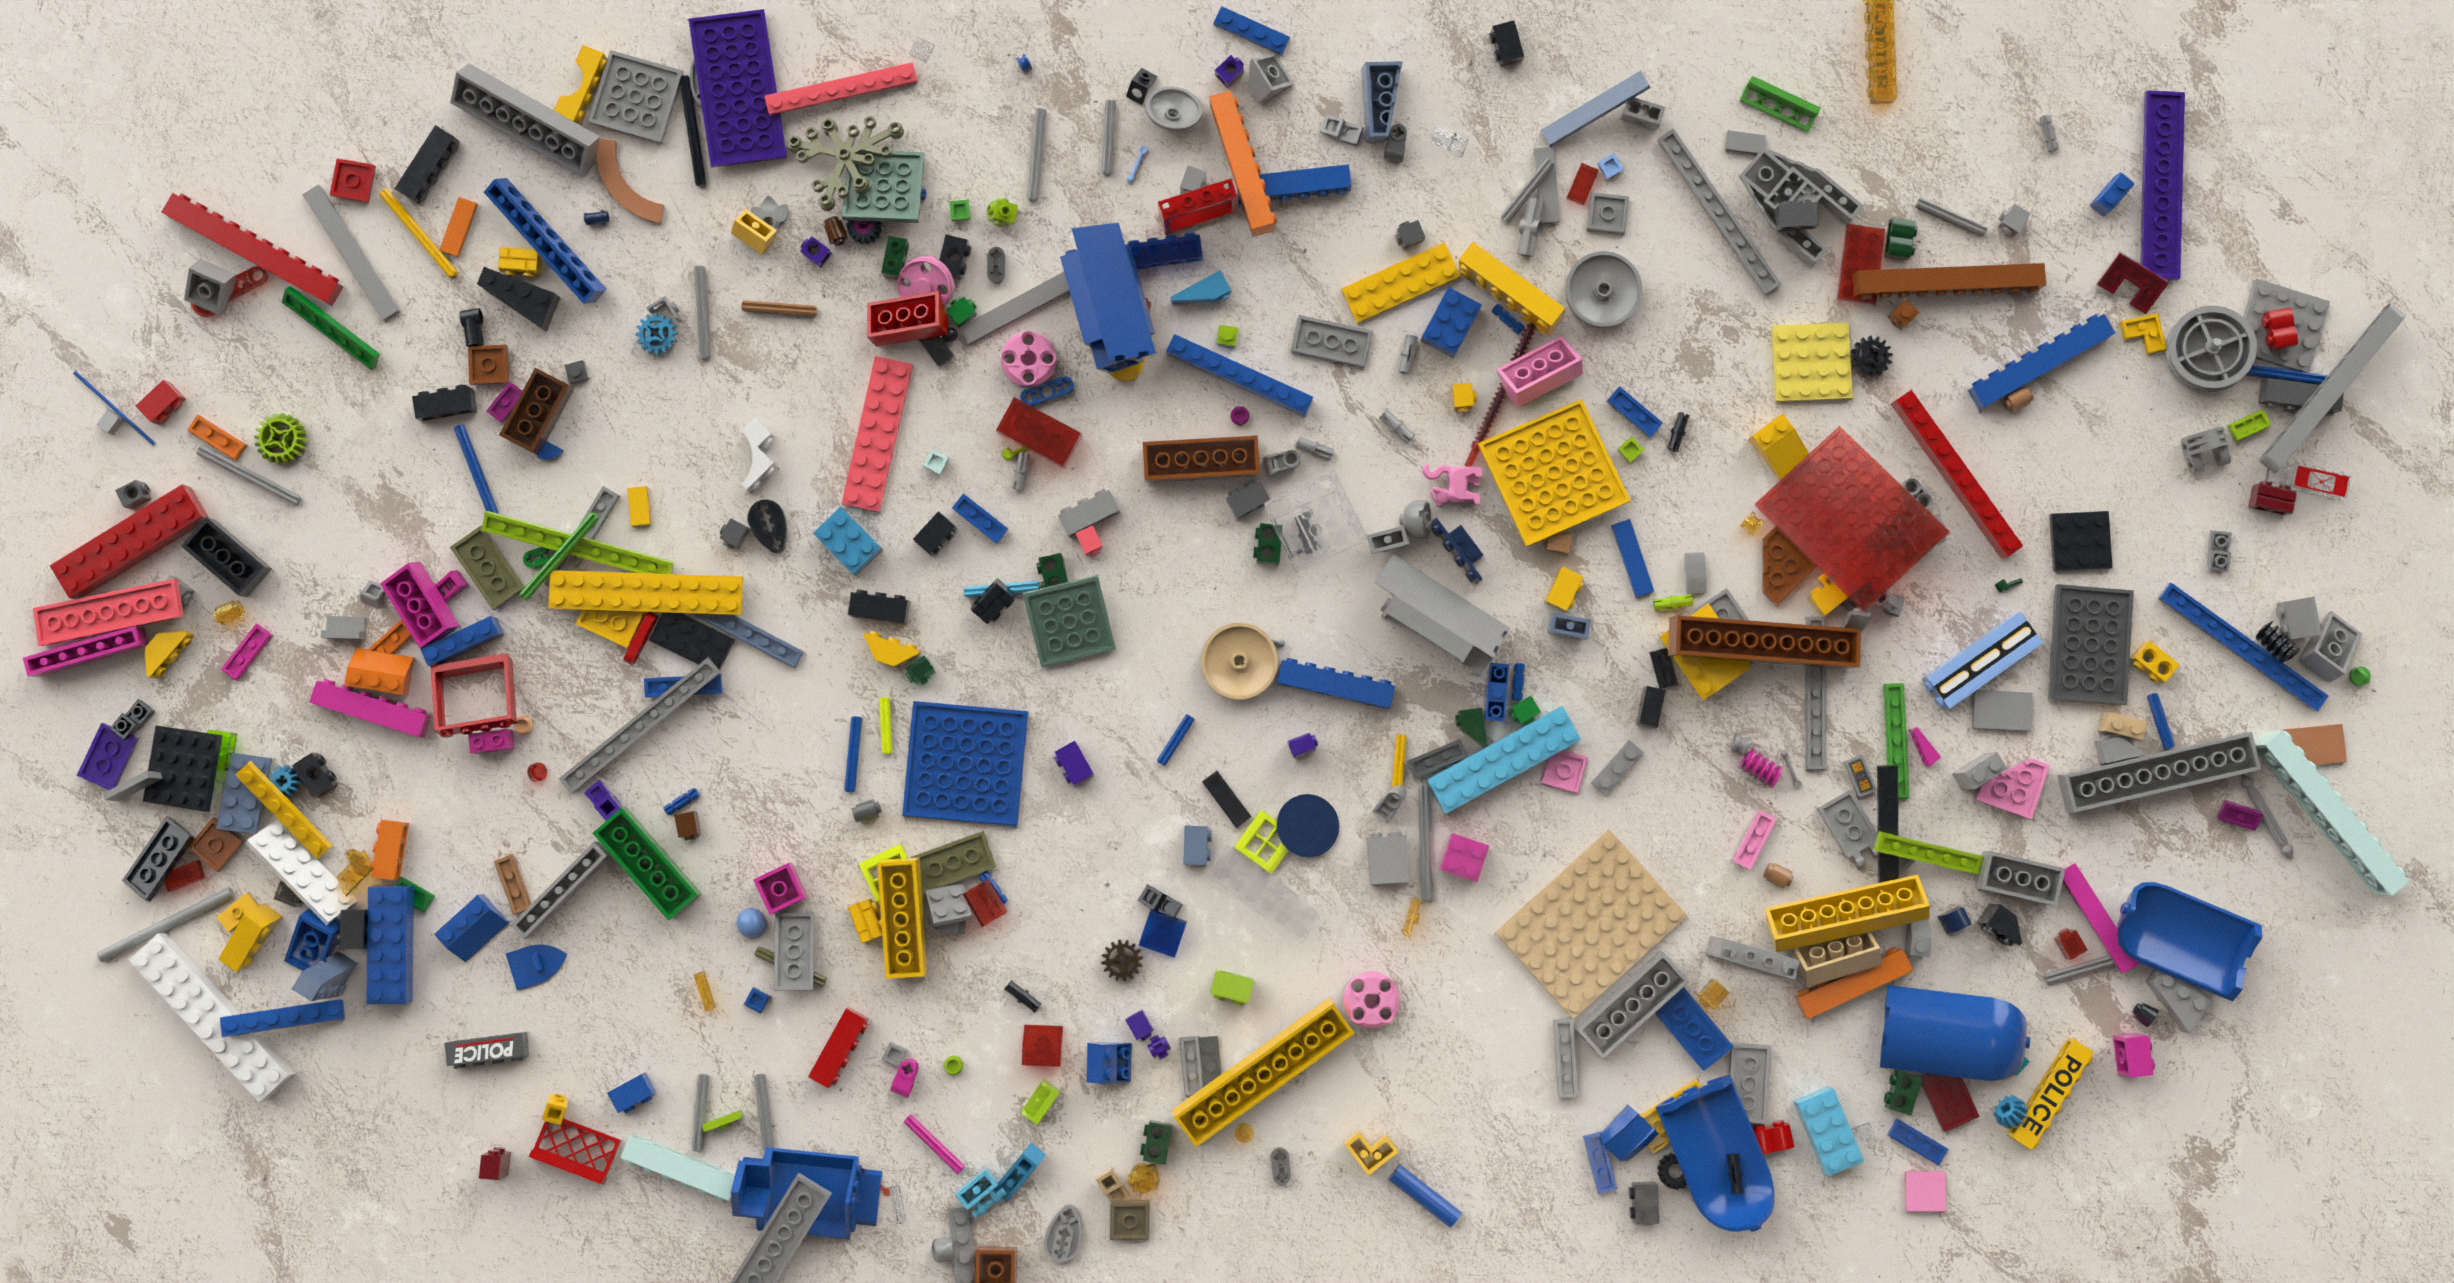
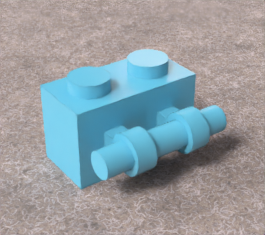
M986 1166L956 1191L955 1196L967 1210L975 1205L977 1208L972 1214L977 1218L981 1214L987 1213L993 1204H998L1007 1193L1003 1188L997 1192L994 1190L998 1186L999 1181ZM989 1194L991 1197L982 1203L980 1199Z

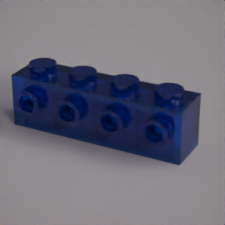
M1194 232L1186 233L1183 237L1169 235L1165 237L1166 239L1149 238L1146 242L1132 240L1126 244L1131 247L1137 270L1203 261L1200 234L1196 235Z

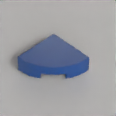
M546 441L537 458L551 460L562 455L564 450Z

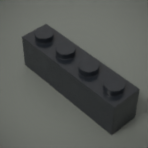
M435 125L394 189L419 205L420 202L426 199L431 185L433 186L437 182L441 170L447 167L448 159L457 151L460 141Z

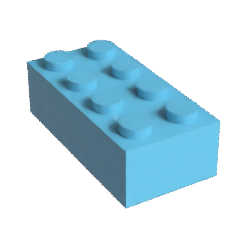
M1827 1086L1793 1101L1825 1175L1830 1176L1864 1162L1834 1088Z

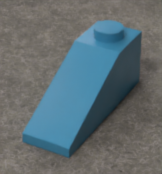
M1221 270L1171 296L1170 301L1172 304L1223 302L1230 297L1231 288Z
M1031 1142L1001 1178L994 1190L997 1192L1003 1188L1007 1194L1002 1199L1008 1202L1040 1164L1046 1154Z

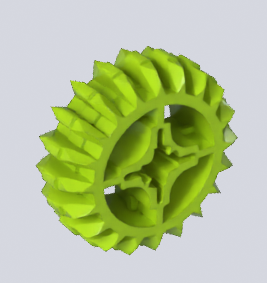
M274 413L272 418L265 417L266 423L260 422L262 428H256L259 435L254 436L259 441L254 444L260 447L257 452L263 454V459H268L271 463L276 461V464L281 465L282 462L289 464L290 459L296 461L295 455L302 456L300 449H306L303 443L308 442V440L303 438V436L307 435V432L302 431L305 426L299 424V419H293V416L290 414L286 416V414L280 413L278 416V414ZM288 424L291 428L282 431L277 426ZM280 435L283 436V438H281L283 439L281 442H279ZM280 447L285 452L276 454L271 449Z

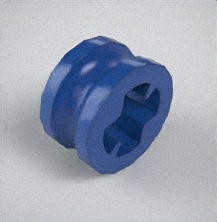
M1025 54L1022 55V58H1016L1024 73H1026L1027 69H1033Z

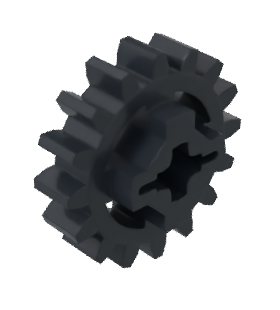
M1868 336L1867 341L1863 337L1860 339V343L1856 342L1854 344L1857 349L1851 350L1854 356L1850 357V359L1855 361L1852 367H1858L1857 373L1863 371V377L1870 373L1871 378H1873L1876 373L1880 376L1883 374V371L1889 369L1887 365L1892 363L1889 357L1893 356V353H1888L1891 346L1885 347L1886 340L1879 342V336L1874 340L1872 336ZM1873 354L1874 358L1869 359L1868 356ZM1883 355V362H1882V364H1881L1880 359H1881V356Z

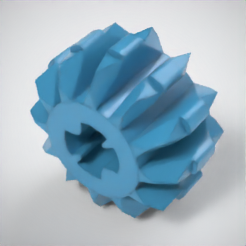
M284 765L283 768L277 766L276 771L270 772L273 778L268 779L285 797L286 795L292 797L293 791H300L297 785H301L302 781H298L300 777L298 774H295L296 771L293 767L290 769L289 765ZM283 779H287V784L283 783Z
M2004 1095L2003 1100H1998V1106H1994L1996 1111L1993 1115L1997 1123L2007 1129L2012 1127L2017 1129L2018 1124H2023L2022 1120L2028 1118L2025 1114L2028 1109L2024 1101L2016 1096Z

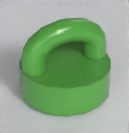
M2363 666L2355 667L2349 673V679L2354 685L2362 686L2370 682L2371 674Z

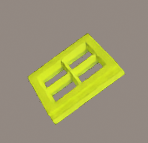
M1260 810L1234 846L1271 874L1289 851L1282 842L1278 848L1269 842L1277 831V821L1262 810ZM1265 821L1274 827L1266 839L1258 834ZM1255 836L1263 842L1256 854L1247 849ZM1266 845L1275 850L1268 862L1259 857Z
M901 843L859 863L878 905H880L879 890L876 885L878 878L873 879L870 870L877 867V862L880 860L894 859L898 856L900 859L908 858Z

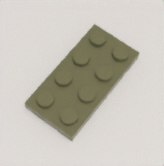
M481 525L450 546V549L492 610H496L519 594L525 586L489 533L481 531Z
M984 831L911 857H920L923 894L926 890L940 888L996 868Z

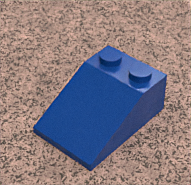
M308 908L298 917L284 961L302 971L313 965L316 966L320 961L327 962V957L332 955L338 944L337 936L340 933L338 920L335 919L326 926Z

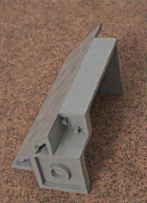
M1394 554L1375 582V584L1393 595L1392 599L1388 597L1380 609L1383 612L1381 617L1384 618L1388 614L1456 657L1455 660L1473 670L1471 674L1477 678L1483 674L1510 630L1508 626Z

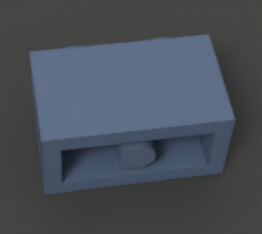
M1552 613L1550 614L1547 633L1586 640L1588 639L1591 620Z
M1185 825L1183 864L1207 865V861H1211V850L1207 849V842H1211L1212 830H1208V826Z

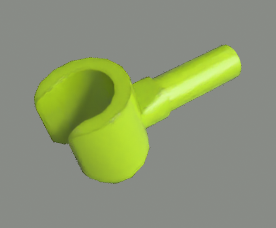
M1026 445L1015 449L1013 452L1007 447L1002 451L1001 455L1005 460L1009 461L1020 452L1028 450L1029 447Z

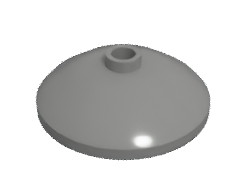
M1159 88L1153 91L1146 101L1145 109L1147 116L1155 125L1165 130H1188L1194 127L1202 116V105L1199 99L1193 93L1183 88Z

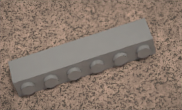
M593 842L510 926L523 939L530 938L612 855L599 842Z

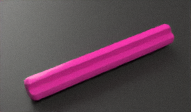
M910 1114L904 1120V1123L956 1174H959L965 1168L913 1115Z

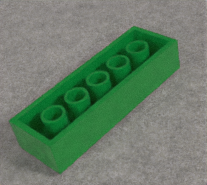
M621 807L592 833L668 921L675 919L702 895L627 807Z

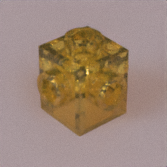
M1137 1164L1128 1174V1183L1130 1186L1132 1185L1133 1192L1148 1193L1151 1190H1156L1160 1182L1156 1164Z

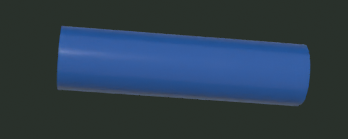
M1401 1164L1397 1166L1388 1178L1390 1182L1451 1228L1459 1219L1462 1213L1459 1209Z

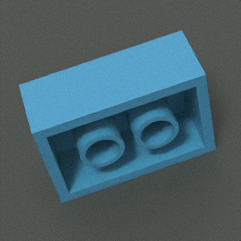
M839 507L813 532L855 576L883 550L842 507Z

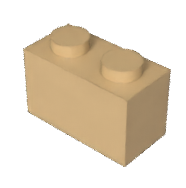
M2105 712L2102 713L2098 732L2134 741L2143 740L2147 721Z

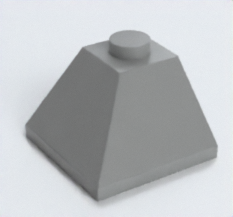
M1275 52L1250 60L1248 88L1258 103L1270 100L1294 85Z

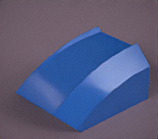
M1627 1104L1601 1132L1600 1136L1603 1146L1619 1161H1629L1659 1133Z

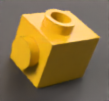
M1472 383L1452 385L1453 410L1469 412V409L1473 408L1474 403H1477L1476 392H1473Z
M549 1093L542 1120L561 1125L567 1108L568 1098L562 1094Z

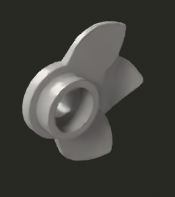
M767 196L760 208L751 207L750 212L766 223L769 221L773 222L771 227L777 230L779 224L786 220L789 209L787 204L778 206L773 198Z

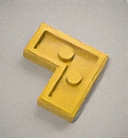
M2158 313L2119 322L2123 340L2142 337L2146 355L2167 350Z

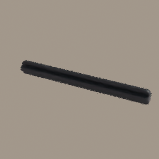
M685 75L681 76L680 87L695 184L701 187L706 185L690 77Z

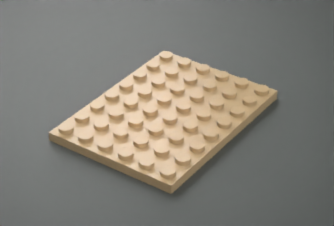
M1608 829L1495 933L1574 1020L1685 919L1687 915Z

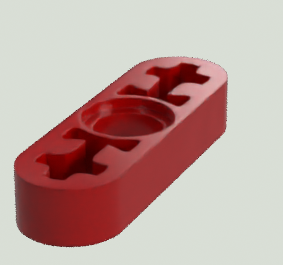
M651 612L645 615L625 653L624 662L630 665L635 664L657 623V615Z

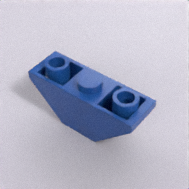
M1490 663L1485 693V720L1505 722L1509 664Z

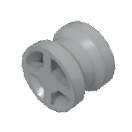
M1736 733L1731 743L1730 752H1740L1741 755L1746 756L1751 745V738H1743L1740 734Z

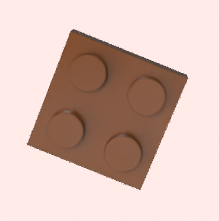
M508 345L468 346L470 385L508 384Z
M212 818L192 841L188 849L214 871L220 872L244 841L232 831L216 829L218 820Z

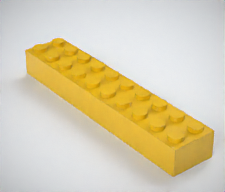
M1328 998L1172 1109L1173 1117L1194 1146L1197 1147L1355 1033L1332 1000Z

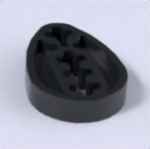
M768 499L755 502L750 507L747 515L748 524L753 534L771 552L776 554L783 552L787 542L788 528L782 507ZM762 504L765 507L768 506L765 512L767 515H771L769 522L774 524L771 532L768 529L765 530L767 523L762 521L764 514L758 512ZM773 535L778 542H781L779 549L771 546L774 544Z

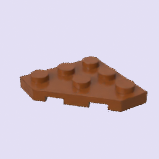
M1776 525L1762 539V593L1775 606H1778L1818 565Z

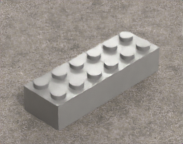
M1659 951L1574 1029L1594 1052L1604 1059L1682 989L1689 980L1664 952Z

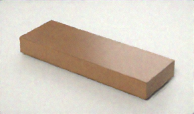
M514 854L495 860L494 863L513 915L524 912L532 903Z

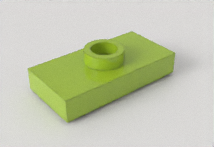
M2261 409L2227 425V428L2234 442H2238L2270 427L2271 424L2264 409Z
M738 1110L708 1121L702 1125V1128L706 1132L717 1127L720 1130L730 1127V1122L744 1117L743 1111Z

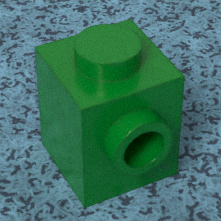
M963 296L961 299L958 297L953 300L951 306L946 309V312L958 328H960L977 315L975 311L977 307L971 299L967 300Z
M1529 696L1510 707L1511 712L1509 715L1514 723H1524L1526 726L1535 720L1534 716L1541 711L1532 696Z

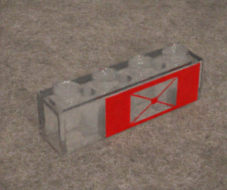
M2287 461L2276 473L2271 472L2267 468L2265 481L2271 482L2272 486L2279 487V485L2289 486L2293 491L2340 501L2347 499L2351 476L2344 475L2345 472L2339 470L2330 472L2326 471L2325 467L2314 466L2312 468L2308 467L2307 463H2290Z

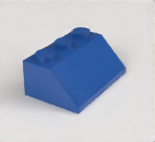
M479 894L434 935L449 951L466 962L500 932L509 921L484 894Z

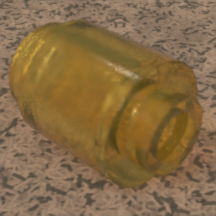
M232 600L215 607L213 617L217 623L220 622L222 625L240 619L245 614V610L239 600Z

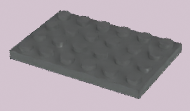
M2063 584L2055 585L2048 699L2127 705L2134 590Z

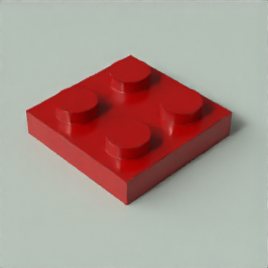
M337 158L329 195L331 197L369 203L376 166Z

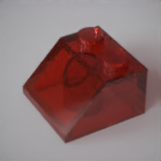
M1025 1024L1021 1065L1061 1067L1063 1026Z

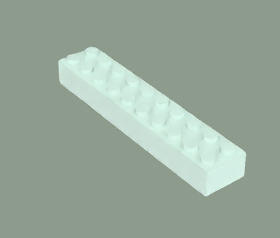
M2283 730L2266 732L2255 742L2258 756L2374 895L2393 896L2410 882L2405 877V871L2397 867L2393 862V857L2388 852H2384L2380 847L2381 843L2379 840L2372 837L2368 832V827L2363 822H2359L2355 817L2356 813L2353 809L2343 803L2342 796L2338 792L2333 791L2330 787V782L2318 773L2317 766L2313 762L2308 761L2304 756L2305 752L2292 742L2293 738L2291 735Z

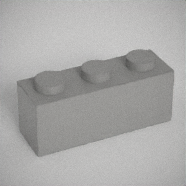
M1100 490L1094 494L1095 497L1089 500L1084 498L1077 502V506L1073 508L1069 506L1060 511L1061 514L1058 517L1069 538L1085 528L1094 526L1120 513L1110 490Z

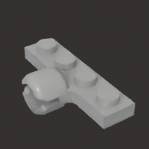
M964 1206L947 1209L950 1235L946 1238L935 1239L932 1242L933 1258L938 1263L953 1262L956 1283H975L976 1273L969 1211Z

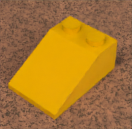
M1783 413L1748 439L1782 484L1813 462L1795 428Z

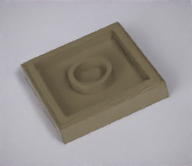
M1110 1200V1240H1149L1150 1201Z

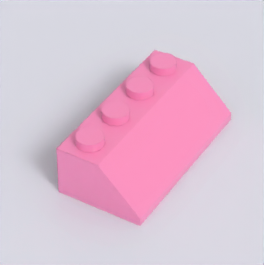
M1562 336L1496 369L1507 396L1517 408L1583 375L1582 359Z

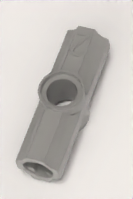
M1531 197L1527 200L1525 215L1519 224L1520 240L1517 250L1518 255L1525 257H1534L1537 239L1543 231L1541 219L1545 201L1542 199Z

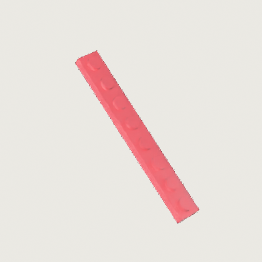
M913 62L766 95L765 100L769 116L917 83V77Z

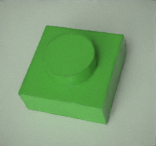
M969 200L949 201L952 222L971 220Z

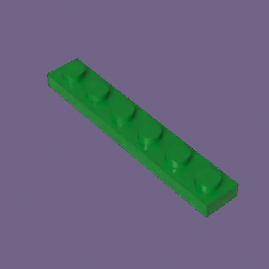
M289 286L285 289L281 303L367 368L372 370L376 367L380 353L294 288Z

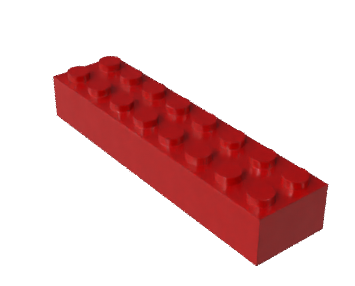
M181 484L49 566L68 598H83L197 528L209 516L192 488Z

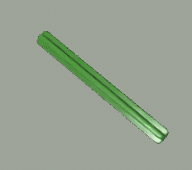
M591 512L520 592L521 598L527 601L599 520V516L596 513Z

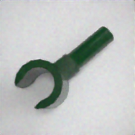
M2020 578L2009 583L2002 579L1995 584V587L1999 592H2003L2014 585L2023 583V579Z

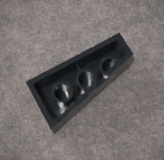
M483 267L477 285L545 332L548 331L561 298L556 293L487 267Z

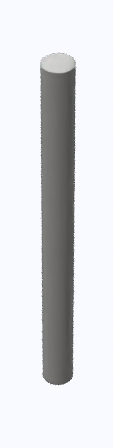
M228 887L97 952V957L100 962H105L153 938L158 933H163L234 898V892Z

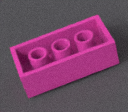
M421 562L407 563L380 583L419 648H423L446 637L460 627Z

